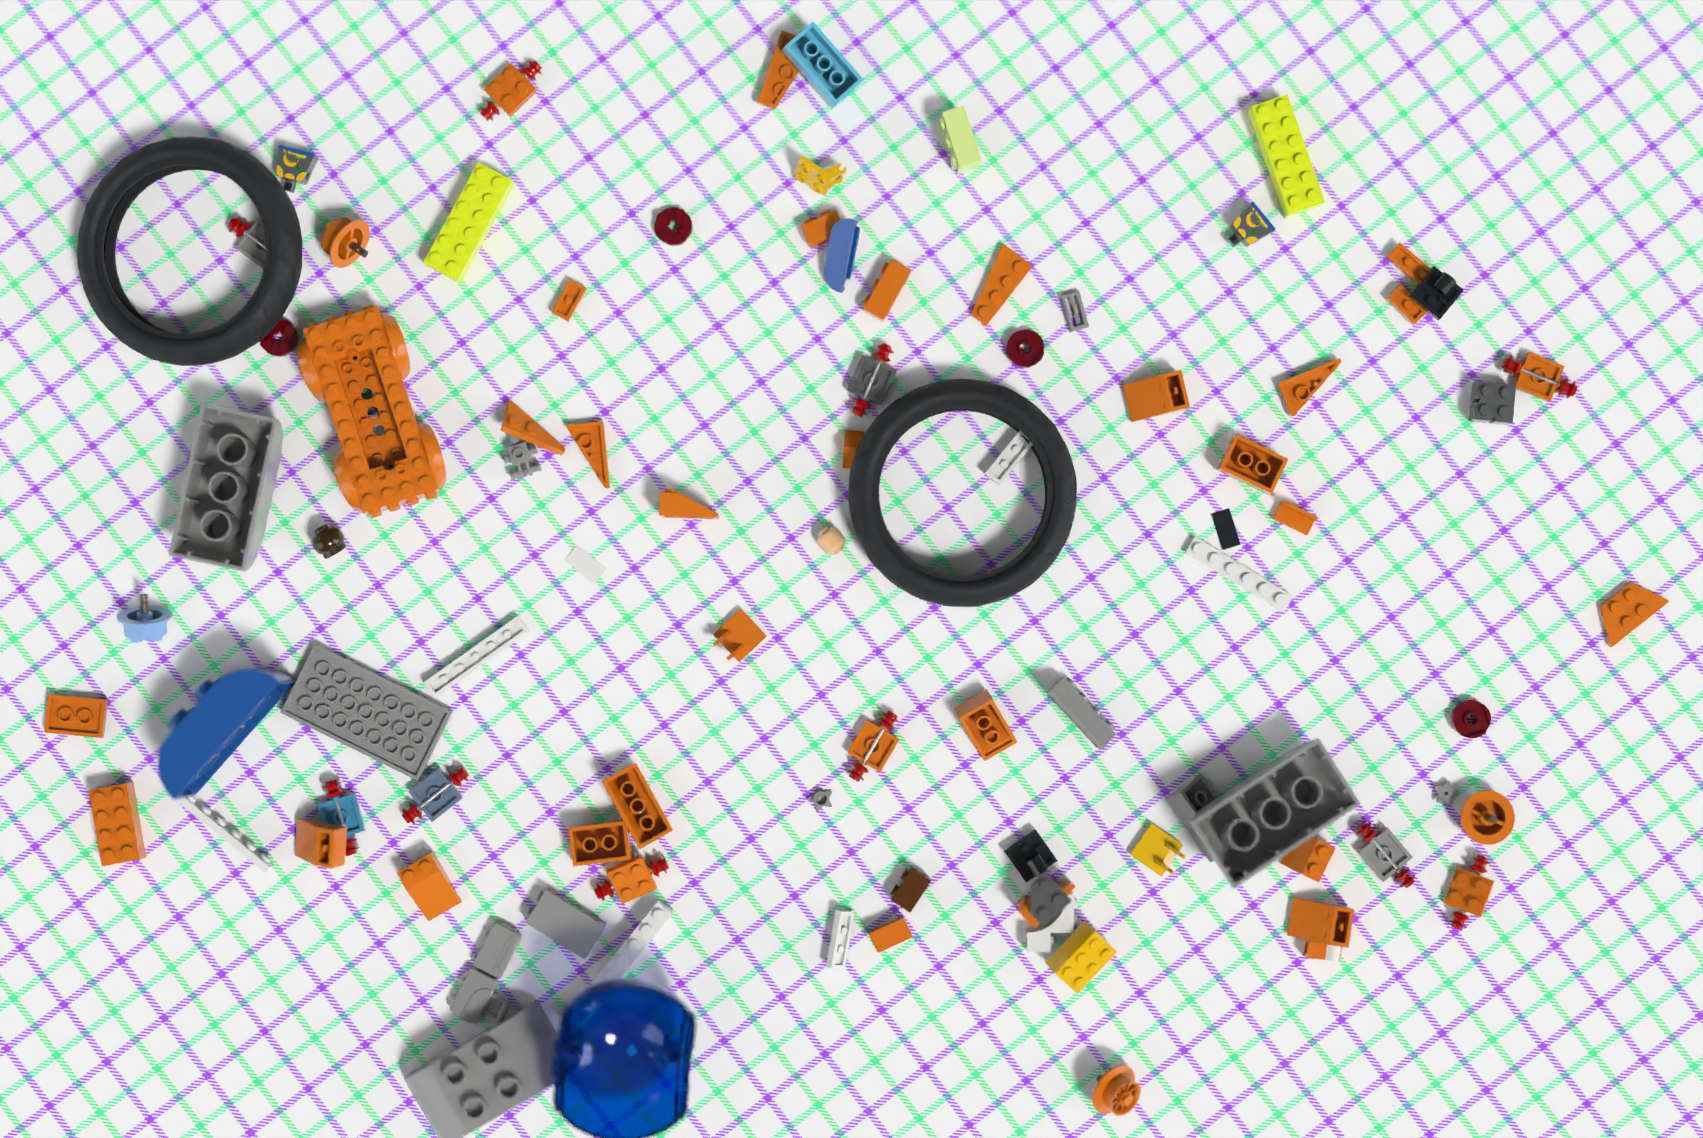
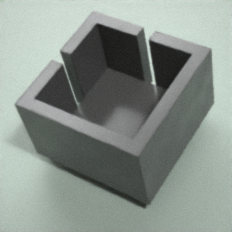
M1482 381L1472 383L1471 401L1479 399V402L1470 404L1469 422H1490V424L1499 425L1512 424L1516 385Z

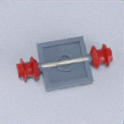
M456 766L457 771L455 773L450 771V779H448L444 772L438 768L412 788L409 794L416 801L417 805L409 803L410 808L408 810L402 809L404 820L407 823L415 824L414 819L416 817L422 818V810L431 822L444 814L463 798L454 785L462 787L461 782L463 780L469 781L467 770L464 767L459 768Z

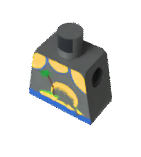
M279 145L276 174L280 179L285 180L283 188L286 192L294 193L297 183L307 185L319 158L315 153Z
M1252 201L1230 226L1234 233L1227 238V241L1232 247H1235L1240 242L1245 247H1248L1273 233L1276 228Z

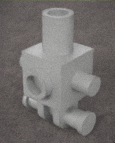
M508 434L511 447L507 448L509 455L503 456L505 464L512 462L513 467H518V470L509 471L511 479L514 480L519 477L523 479L526 474L532 476L534 472L542 471L539 462L530 466V463L534 462L532 455L538 453L536 446L529 448L528 443H523L522 439Z

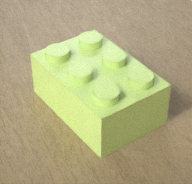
M964 105L942 112L941 119H939L940 123L938 124L941 134L945 133L946 136L944 141L946 150L951 152L950 162L952 169L957 170V173L961 174L980 168L981 157Z

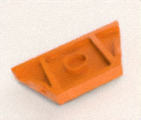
M1632 582L1625 585L1599 606L1601 616L1604 619L1603 626L1607 633L1608 646L1613 647L1666 605L1669 600Z

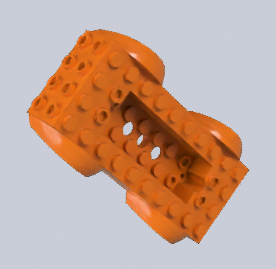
M369 305L364 307L363 311L357 313L349 311L341 318L336 316L330 317L325 320V323L318 324V322L308 324L307 328L303 329L305 338L297 348L298 363L311 393L320 402L328 404L341 444V448L333 458L334 472L339 488L347 503L354 510L375 518L381 516L383 511H397L401 509V505L408 504V506L418 504L420 499L426 498L431 500L438 497L437 494L441 493L440 490L446 482L445 463L432 428L427 424L417 422L404 383V379L410 373L409 355L402 331L396 319L391 315L381 313L378 306ZM364 389H370L373 393V396L368 400L363 399L361 396ZM370 408L378 409L379 414L377 417L371 418L368 416ZM377 425H382L385 429L384 434L381 436H376L373 432L374 427Z

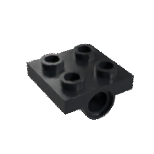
M1433 266L1408 297L1439 321L1464 289L1456 284V280L1451 275L1441 272Z
M1036 829L1004 850L1026 883L1044 873L1051 865L1058 861Z

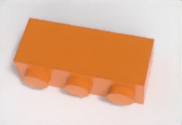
M893 259L889 263L885 262L881 269L882 277L880 280H875L871 287L874 290L871 296L867 295L862 303L865 306L863 311L884 322L912 270Z

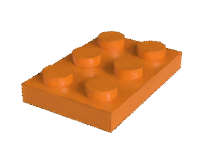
M48 694L44 732L104 738L108 699Z

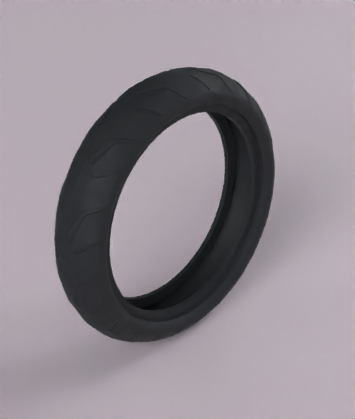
M172 137L148 144L121 159L101 179L84 210L78 232L77 263L83 289L93 311L104 326L122 343L147 358L179 366L206 365L239 355L261 341L279 323L294 297L300 280L303 242L300 223L292 201L278 179L256 157L230 143L205 137ZM188 170L217 172L225 175L242 188L259 213L266 239V257L263 273L249 301L226 322L202 332L187 334L171 333L146 320L127 298L121 286L116 267L115 251L118 231L132 202L148 186L159 179Z
M947 379L926 384L899 397L871 423L854 455L849 474L848 503L853 528L859 543L872 564L892 584L916 598L948 607H977L999 602L1019 593L1032 585L1054 563L1069 537L1074 521L1077 504V480L1071 455L1054 423L1030 400L1005 386L975 379ZM945 412H978L1001 420L1017 432L1021 431L1027 437L1025 438L1021 434L1027 443H1032L1031 449L1037 457L1044 478V510L1033 538L1025 549L1008 564L980 575H947L926 568L913 560L892 538L880 508V476L883 465L893 446L909 429L919 422Z

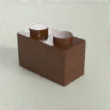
M912 866L910 869L906 868L900 877L903 879L899 886L895 885L890 892V895H892L891 901L911 913L931 882L929 877Z

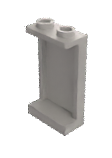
M549 888L545 892L541 890L535 899L538 901L535 908L531 907L525 916L528 918L525 923L585 959L607 924L601 920L597 921L552 893Z

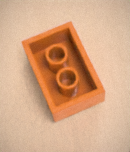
M1235 434L1231 438L1217 471L1270 495L1273 493L1288 458Z
M623 820L571 826L568 828L573 867L630 860L633 858L630 832Z

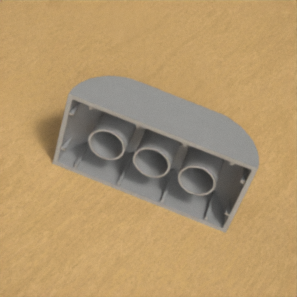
M201 403L168 556L244 572L251 568L263 541L281 459L283 435L282 426L278 419Z
M1316 738L1281 755L1199 810L1189 822L1231 888L1235 889L1361 805L1321 740Z
M537 1000L404 1077V1080L437 1138H463L547 1089L574 1070L576 1065L540 1002Z

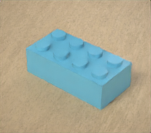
M811 22L782 50L832 109L864 80L814 22Z

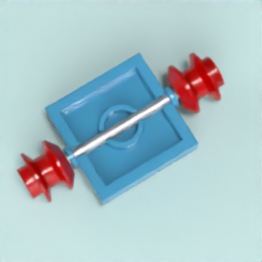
M334 779L325 782L326 786L322 787L328 791L325 796L328 798L333 797L332 800L317 804L322 822L347 827L345 856L356 854V849L360 848L355 847L354 843L357 839L349 838L351 837L350 835L365 831L366 829L356 793L340 798L338 795H341L344 790L338 787L341 782H337Z

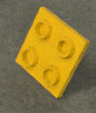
M801 155L793 176L799 182L810 186L814 192L825 197L829 189L835 184L842 182V175L846 173L847 168L845 166L843 170H840L839 168L842 164L839 163L824 170Z
M1152 823L1130 853L1132 857L1161 877L1165 871L1174 875L1175 872L1168 866L1176 855L1183 859L1186 857L1180 852L1183 844Z

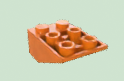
M1181 370L1122 385L1131 422L1190 408Z
M298 817L295 856L315 866L329 869L345 865L347 827Z
M1293 897L1287 936L1348 948L1355 909Z

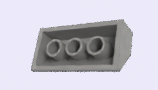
M1062 677L1045 693L1097 749H1104L1116 735L1113 731L1115 727L1109 720L1105 722L1100 717L1102 713L1096 706L1092 708L1087 703L1089 699L1082 691L1078 693L1074 689L1076 684L1069 677L1067 679Z
M1200 773L1175 790L1166 801L1209 862L1214 861L1189 822L1199 810L1217 798Z

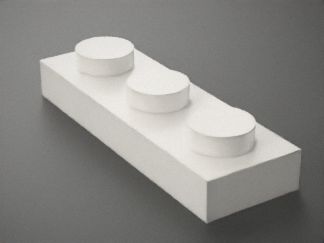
M1021 431L1016 434L985 473L986 476L999 486L1032 446L1031 442L1028 444L1021 436L1022 434L1027 438Z
M847 910L835 911L826 963L827 968L845 969L855 912Z

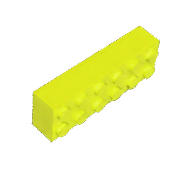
M1288 94L1251 106L1248 114L1284 217L1288 218L1322 206L1325 200Z
M478 162L423 263L427 267L461 284L515 185L514 182Z

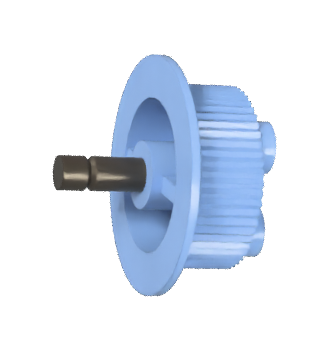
M140 594V607L129 608L117 614V621L124 624L125 637L129 638L132 643H139L142 640L161 641L162 637L167 633V621L173 617L172 611L167 608L148 606L147 594Z

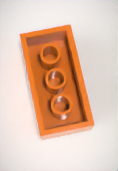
M134 782L89 790L101 866L146 858Z

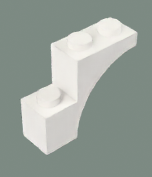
M1073 893L1068 895L1072 902L1045 927L1026 930L1027 952H1050V947H1054V936H1051V933L1074 932V928H1077L1078 923L1077 917H1074V909L1078 908V898L1074 897Z

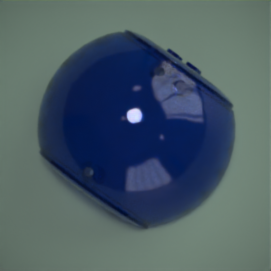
M609 979L593 984L578 992L569 1002H565L560 1015L558 1039H554L551 1078H554L553 1106L555 1112H559V1115L572 1127L594 1138H650L670 1129L678 1123V1120H683L688 1107L689 1074L697 1028L694 1012L670 990L642 979Z

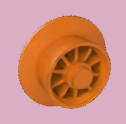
M1118 1065L1108 1070L1103 1076L1099 1075L1096 1078L1098 1083L1092 1097L1093 1106L1096 1111L1101 1114L1113 1113L1116 1116H1123L1135 1107L1139 1100L1141 1089L1140 1085L1135 1082V1075L1130 1067Z

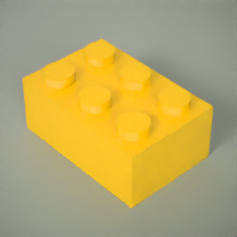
M1084 921L1045 963L1078 994L1117 951Z

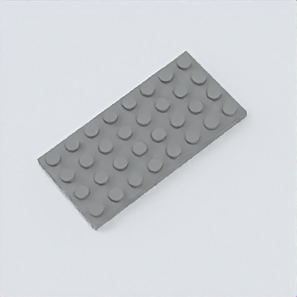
M314 644L280 713L419 781L453 711L318 644Z

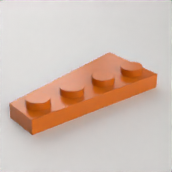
M781 31L757 104L775 110L799 73L796 66L782 51L796 35Z
M1004 243L1001 245L971 313V316L985 327L1033 267Z

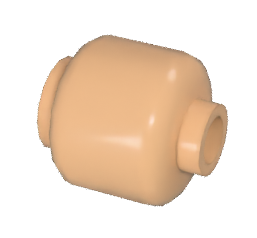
M828 526L818 534L817 542L826 554L833 552L836 555L844 549L842 545L845 543V538L837 527L831 528Z

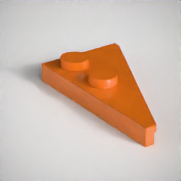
M1340 358L1277 383L1290 417H1294L1325 380L1336 370L1341 363Z
M508 401L500 431L562 456L564 454L565 447L513 401Z
M604 422L566 425L605 489L610 488Z

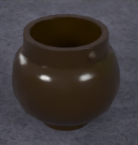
M324 524L313 531L315 535L312 537V546L325 559L334 556L346 547L344 534L337 526Z

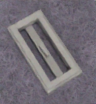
M1079 290L1060 295L1070 333L1089 328ZM1075 295L1084 323L1083 325H1080V321L1072 297ZM1066 298H1069V302L1076 323L1075 327H1073Z

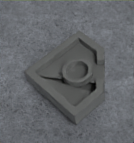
M1046 872L1031 884L1030 913L1045 927L1072 900Z

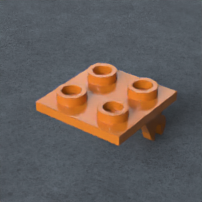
M740 609L713 634L718 639L713 645L716 647L721 643L731 653L726 659L729 661L734 657L740 662L767 636Z

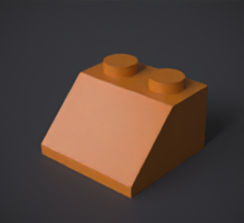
M1311 837L1284 855L1280 864L1319 883L1336 848L1315 837Z

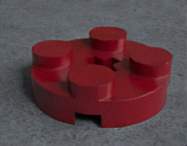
M669 207L657 214L654 230L659 240L666 245L679 246L684 244L690 237L693 224L690 216L683 209ZM671 222L679 224L675 232H672V229H668Z
M281 318L273 330L260 341V345L270 355L284 357L297 348L299 334L291 322ZM281 332V336L284 337V340H280L279 343H277L275 335H278Z
M1030 329L1019 330L1013 333L1006 347L1009 360L1014 365L1023 368H1030L1039 363L1044 355L1042 337ZM1029 344L1030 352L1022 353L1020 346Z
M1465 700L1453 708L1451 723L1454 730L1460 736L1478 738L1487 732L1486 730L1491 724V714L1489 709L1481 702ZM1469 714L1476 717L1472 725L1466 720Z

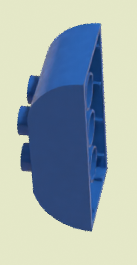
M243 669L230 672L214 682L210 678L204 681L193 694L199 700L198 703L189 711L184 708L180 709L167 724L173 731L167 736L161 746L158 756V772L161 783L168 795L173 800L196 796L295 684L296 679L287 673L274 669Z

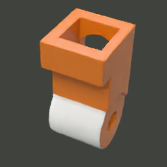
M1305 940L1303 956L1310 959L1340 962L1342 947Z

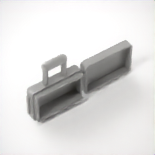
M495 922L490 931L485 932L486 939L482 947L476 950L478 955L473 963L478 969L473 967L469 970L466 977H462L463 984L458 993L453 995L454 1001L450 1011L454 1013L453 1015L470 1024L471 1022L477 1024L483 1013L499 1022L503 1021L511 1006L509 1000L494 994L499 983L494 977L501 978L522 939V934L502 922ZM491 997L503 1003L498 1014L486 1009Z

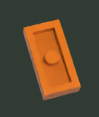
M569 279L552 313L569 322L587 288Z
M1400 284L1386 299L1412 325H1415L1427 311L1409 298L1410 293Z

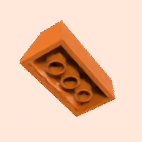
M636 763L602 781L639 850L673 831Z

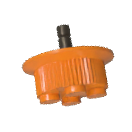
M341 217L334 220V222H329L325 226L321 248L329 254L330 261L335 267L344 268L354 263L360 256L363 258L367 257L368 251L365 248L369 240L370 230L365 221L361 219L352 221L347 217Z
M1486 790L1477 792L1466 800L1461 810L1460 819L1462 828L1470 839L1480 844L1492 845L1503 841L1509 836L1514 827L1515 813L1512 804L1505 796L1495 791Z

